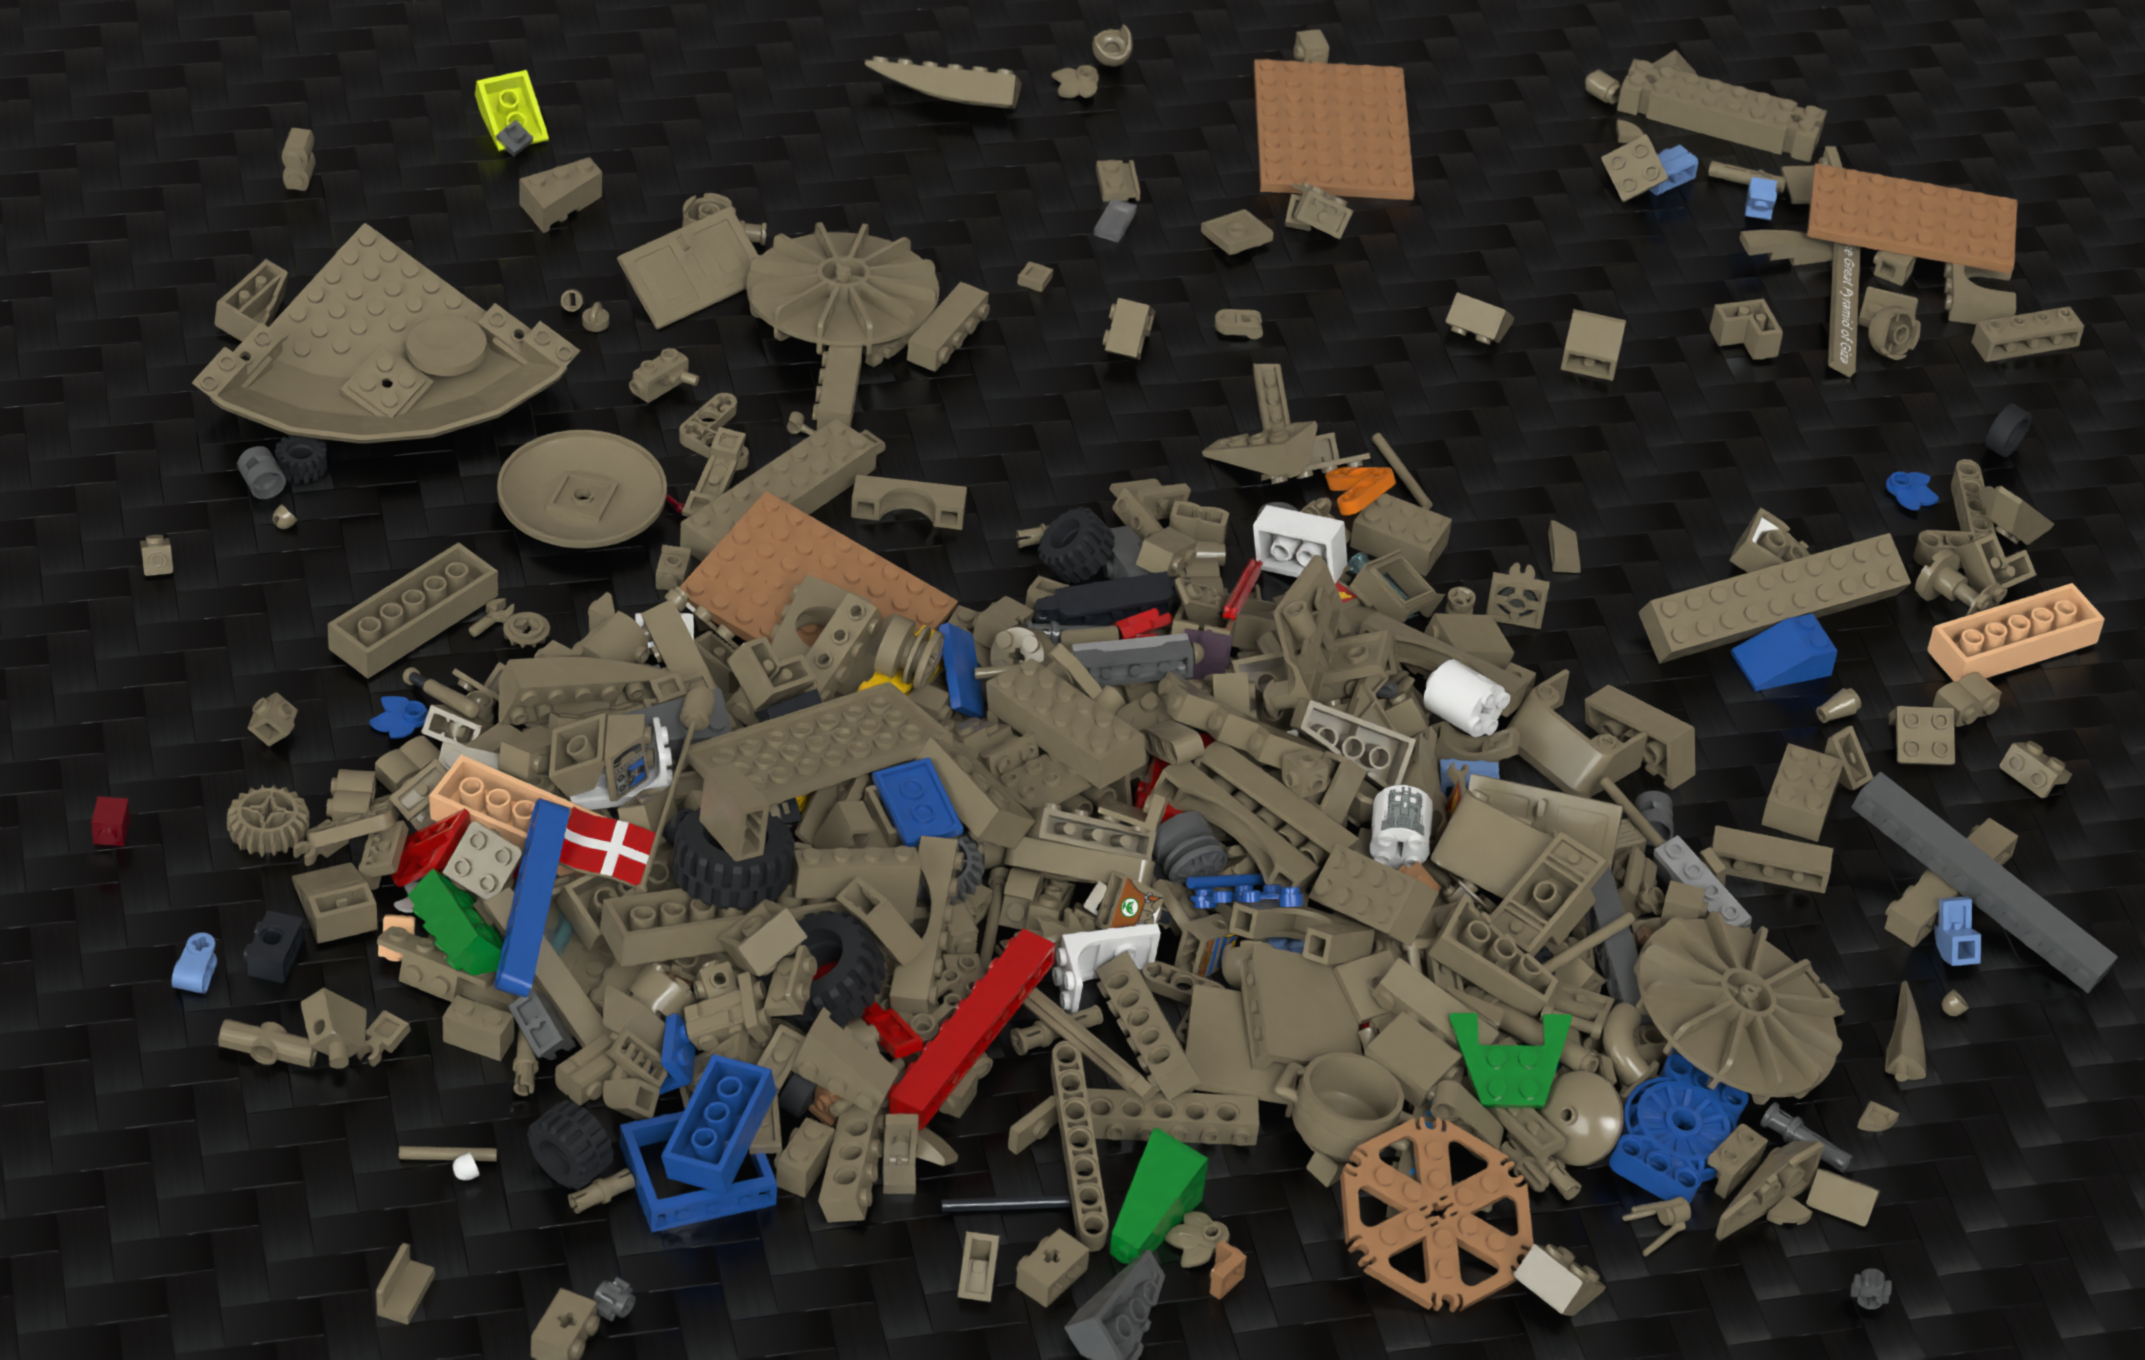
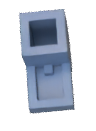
M1751 177L1746 200L1745 217L1771 220L1777 192H1775L1777 181Z
M1968 896L1939 899V924L1934 925L1936 945L1943 960L1952 966L1981 963V934L1972 929V899Z

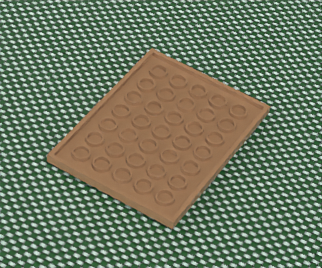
M1270 59L1254 61L1260 192L1304 194L1292 187L1293 183L1301 186L1304 181L1333 196L1413 200L1414 184L1403 68L1346 65L1342 63L1325 64L1320 62L1310 64L1307 62L1273 61Z
M768 491L762 494L680 586L690 596L687 601L695 609L701 605L713 615L710 619L718 625L723 624L732 633L747 642L766 636L770 644L773 641L770 637L775 624H782L783 622L780 618L786 603L792 604L793 602L791 595L797 583L801 585L806 575L870 599V604L878 608L884 620L893 613L916 621L918 629L926 625L938 631L939 625L948 619L958 603L954 598ZM808 625L796 632L805 644L812 647L826 626Z

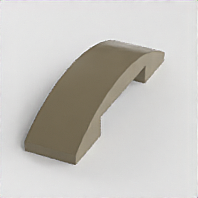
M719 427L710 447L711 455L695 491L691 490L682 510L683 516H691L728 491L746 438L745 433Z

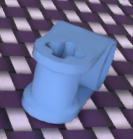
M197 933L188 939L180 960L177 961L173 971L172 986L174 988L206 993L213 972L217 967V957L213 953L215 950V940L211 935Z

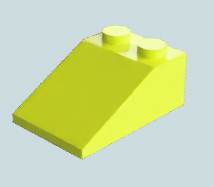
M527 70L477 81L476 100L482 118L498 151L506 149L496 140L497 134L514 120H517L533 137L531 144L549 140Z

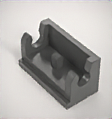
M532 989L526 998L521 997L508 1006L537 1058L544 1057L548 1060H554L557 1058L555 1055L557 1050L564 1049L570 1051L576 1046L545 994Z

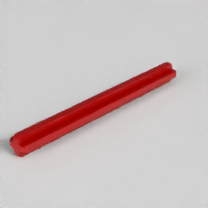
M1252 558L1247 562L1223 607L1224 612L1222 616L1224 619L1228 617L1232 621L1237 619L1262 571L1263 563L1261 560L1256 562Z

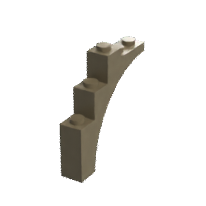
M1168 670L1165 678L1159 683L1157 696L1168 707L1166 712L1176 721L1205 730L1217 741L1248 751L1260 762L1282 769L1283 755L1309 747L1322 759L1326 751L1320 745L1281 731L1232 708L1200 690L1176 672Z

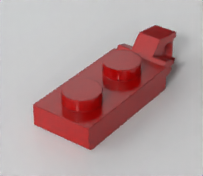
M874 1002L870 1008L866 1007L863 1010L862 1020L868 1026L873 1024L879 1033V1043L894 1059L906 1057L909 1054L923 1050L922 1038L893 1008L884 1011Z

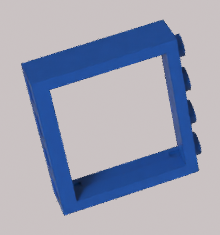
M684 1111L620 1125V1147L630 1174L634 1178L635 1189L651 1232L776 1205L777 1183L765 1153L750 1154L759 1178L732 1183L727 1194L705 1189L657 1200L638 1147L670 1140Z

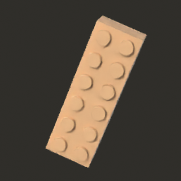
M2071 583L1933 627L1927 651L1954 682H1958L1966 675L1978 672L1984 678H1988L2096 644L2104 623V617L2077 587Z
M462 754L429 795L432 820H442L465 808L470 813L471 823L480 822L489 829H495L505 839L517 845L523 851L532 811L539 798L569 807L568 822L573 807L595 816L604 817ZM558 864L556 873L560 876L574 873L577 879L587 875L563 867Z

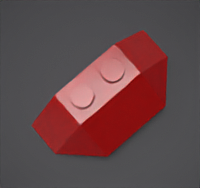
M464 808L406 837L397 873L390 874L394 883L399 888L422 880L432 868L443 874L442 872L471 824L469 811Z

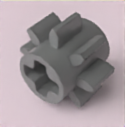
M1866 1269L1862 1271L1861 1275H1854L1851 1297H1858L1859 1305L1864 1308L1877 1309L1882 1303L1888 1304L1892 1281H1885L1884 1273L1877 1269Z
M616 1277L614 1283L605 1280L600 1284L595 1292L594 1301H597V1310L601 1316L613 1321L616 1315L624 1318L630 1313L635 1303V1296L631 1294L633 1289L630 1288V1284L619 1277Z

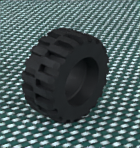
M701 807L695 812H690L679 823L675 835L672 872L684 892L687 891L688 895L693 899H700L703 904L712 906V904L717 905L720 909L728 910L730 907L737 908V910H746L747 907H756L764 899L773 902L787 889L791 878L795 846L794 839L787 825H784V822L778 816L773 817L770 811L768 813L764 854L737 862L699 821Z
M829 910L820 911L818 915L810 913L804 915L805 918L800 921L796 919L807 935V938L801 944L806 945L811 955L815 957L817 969L830 962H839L828 974L811 982L810 997L806 1001L803 1014L780 1017L793 1026L809 1032L824 1007L831 1013L829 1018L842 1028L849 1025L848 1021L856 1018L857 1020L861 1017L863 1010L866 1007L870 1008L875 1002L874 996L880 994L883 986L882 981L885 979V960L865 925H862L856 917L839 911H835L833 914ZM797 951L791 955H785L784 957H794L796 956ZM774 970L767 975L759 977L766 988L767 994Z

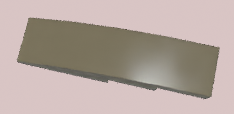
M1790 230L1741 231L1739 240L1748 255L1767 253L1770 260L1788 258L1793 266L1833 261L1834 243L1828 240L1807 237V233Z

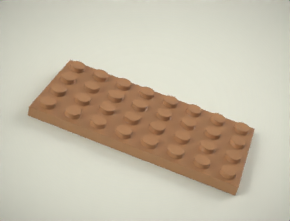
M1815 163L1807 237L2012 274L2015 256L2017 200Z

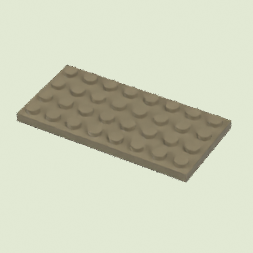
M889 681L689 746L685 761L703 778L705 769L733 763L770 805L800 795H807L824 787L834 786L837 783L852 778H859L864 774L879 769H886L903 761L913 760L915 757H918L920 751L931 737L953 745V735Z

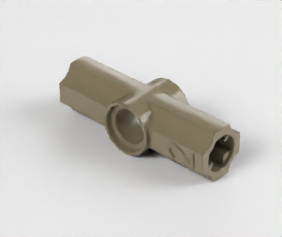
M229 1019L224 1020L218 1038L219 1046L250 1053L254 1060L267 1065L275 1063L276 1060L313 1067L318 1050L310 1045L309 1038L288 1034L281 1025L274 1022H266L259 1027Z

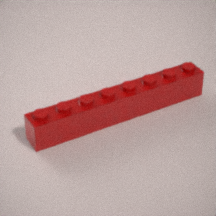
M1025 928L1020 931L1016 938L1012 937L1008 941L1004 953L1000 958L996 957L992 961L989 971L984 978H979L975 982L972 993L967 999L963 998L959 1002L950 1020L946 1019L942 1023L939 1034L933 1041L929 1040L926 1043L919 1059L909 1064L905 1076L899 1084H893L887 1097L889 1100V1114H918V1129L921 1131L924 1129L1053 966L1055 943Z

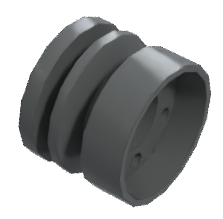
M1188 811L1180 813L1159 825L1155 831L1156 838L1153 855L1157 862L1163 866V872L1171 882L1187 886L1186 881L1188 877L1217 876L1227 863L1226 852L1220 847L1219 840L1213 836L1210 825L1200 812Z

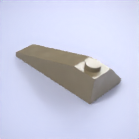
M1760 507L1737 542L1729 561L1750 573L1810 556L1811 554L1807 551L1809 546L1803 540L1798 543L1788 533L1790 528L1783 521Z

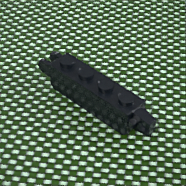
M1167 571L1153 572L1146 575L1122 577L1115 580L1097 581L1090 584L1054 589V595L1041 597L1036 600L1035 621L1038 624H1050L1051 621L1059 622V625L1110 626L1115 622L1154 608L1160 611L1159 616L1166 613L1171 614L1173 612V603L1181 601L1175 587V580L1177 578H1169Z

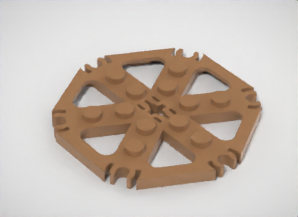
M1420 1117L1416 1125L1415 1118L1357 1146L1349 1157V1160L1355 1162L1357 1167L1347 1163L1340 1175L1345 1241L1347 1244L1350 1241L1356 1240L1349 1248L1350 1253L1355 1250L1364 1252L1365 1256L1360 1259L1358 1265L1359 1267L1366 1266L1364 1272L1428 1310L1433 1307L1434 1311H1438L1442 1306V1299H1444L1450 1305V1312H1454L1458 1305H1460V1312L1518 1281L1513 1276L1520 1266L1517 1260L1523 1261L1534 1245L1527 1183L1524 1186L1518 1187L1524 1179L1523 1175L1513 1178L1508 1174L1515 1165L1513 1161L1506 1163L1509 1156L1446 1119L1442 1123L1440 1118H1436L1432 1123L1433 1129H1429L1425 1125L1424 1117ZM1407 1138L1412 1140L1417 1181L1384 1163L1379 1157V1151L1401 1139ZM1458 1142L1481 1155L1487 1161V1168L1452 1186L1448 1151L1449 1143ZM1360 1188L1401 1213L1374 1227L1365 1226L1360 1220L1358 1190ZM1505 1197H1509L1516 1205L1518 1234L1509 1236L1473 1214ZM1433 1209L1435 1211L1446 1209L1441 1218L1439 1216L1428 1218ZM1422 1241L1426 1283H1418L1392 1268L1388 1259ZM1458 1246L1497 1268L1498 1273L1475 1286L1465 1285L1460 1275Z

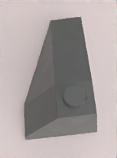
M1149 1249L1144 1250L1085 1303L1064 1327L1070 1340L1075 1344L1081 1355L1091 1360H1137L1142 1354L1144 1347L1141 1343L1143 1332L1149 1331L1151 1324L1148 1320L1150 1309L1152 1306L1157 1305L1165 1274Z

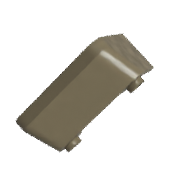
M1564 669L1531 690L1506 729L1516 727L1520 733L1518 755L1567 794L1591 798L1604 790L1599 784L1604 777H1609L1615 783L1641 767L1648 734L1643 731L1625 743L1609 734H1601L1591 740L1554 711L1562 706L1570 673L1567 669Z

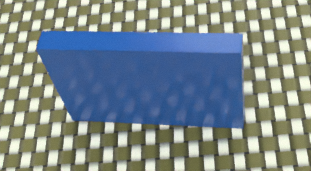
M950 623L939 625V631L945 633L942 652L951 708L972 718H985L980 679H975L974 668H978L973 634Z
M930 757L873 772L872 780L903 846H919L921 836L950 838L963 833V826Z

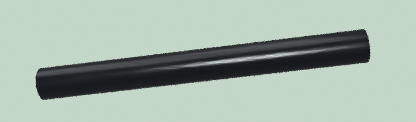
M1069 1194L941 1199L942 1212L1070 1207Z

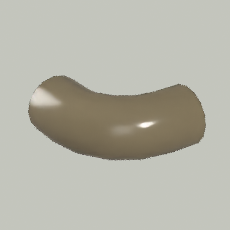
M1620 1003L1608 1014L1602 1029V1037L1606 1056L1612 1059L1615 1073L1623 1084L1627 1086L1641 1078L1650 1067L1640 1055L1634 1043V1032L1640 1026L1641 1015L1633 1005Z

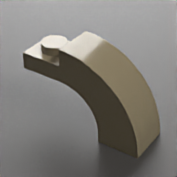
M1446 720L1431 725L1438 734L1434 755L1438 758V765L1440 759L1448 760L1452 758L1462 761L1485 760L1499 764V760L1518 754L1520 733L1515 726L1492 735L1474 737L1458 732Z

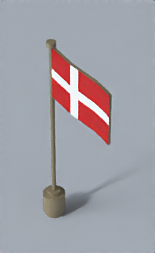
M696 686L686 695L680 714V721L688 728V732L656 833L629 822L595 816L573 807L565 831L558 864L576 872L613 879L635 888V895L648 892L646 884L694 730L706 729L714 710V693L709 688Z

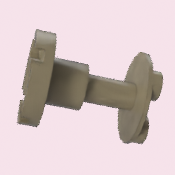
M1948 548L1940 550L1931 558L1935 562L1931 567L1928 565L1924 566L1915 585L1917 594L1927 601L1935 599L1940 594L1951 601L1959 599L1970 607L1966 616L1997 607L2007 594V589L1998 582L1989 585L1980 594L1967 585L1968 579L1957 572L1960 556Z

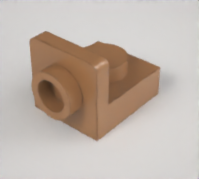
M1220 1241L1217 1244L1216 1265L1210 1273V1293L1218 1299L1226 1295L1244 1278L1247 1258L1238 1248L1230 1246L1224 1241Z

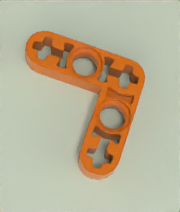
M1341 467L1329 471L1325 475L1330 490L1346 491L1337 499L1340 514L1342 515L1360 512L1396 484L1393 470L1387 467Z

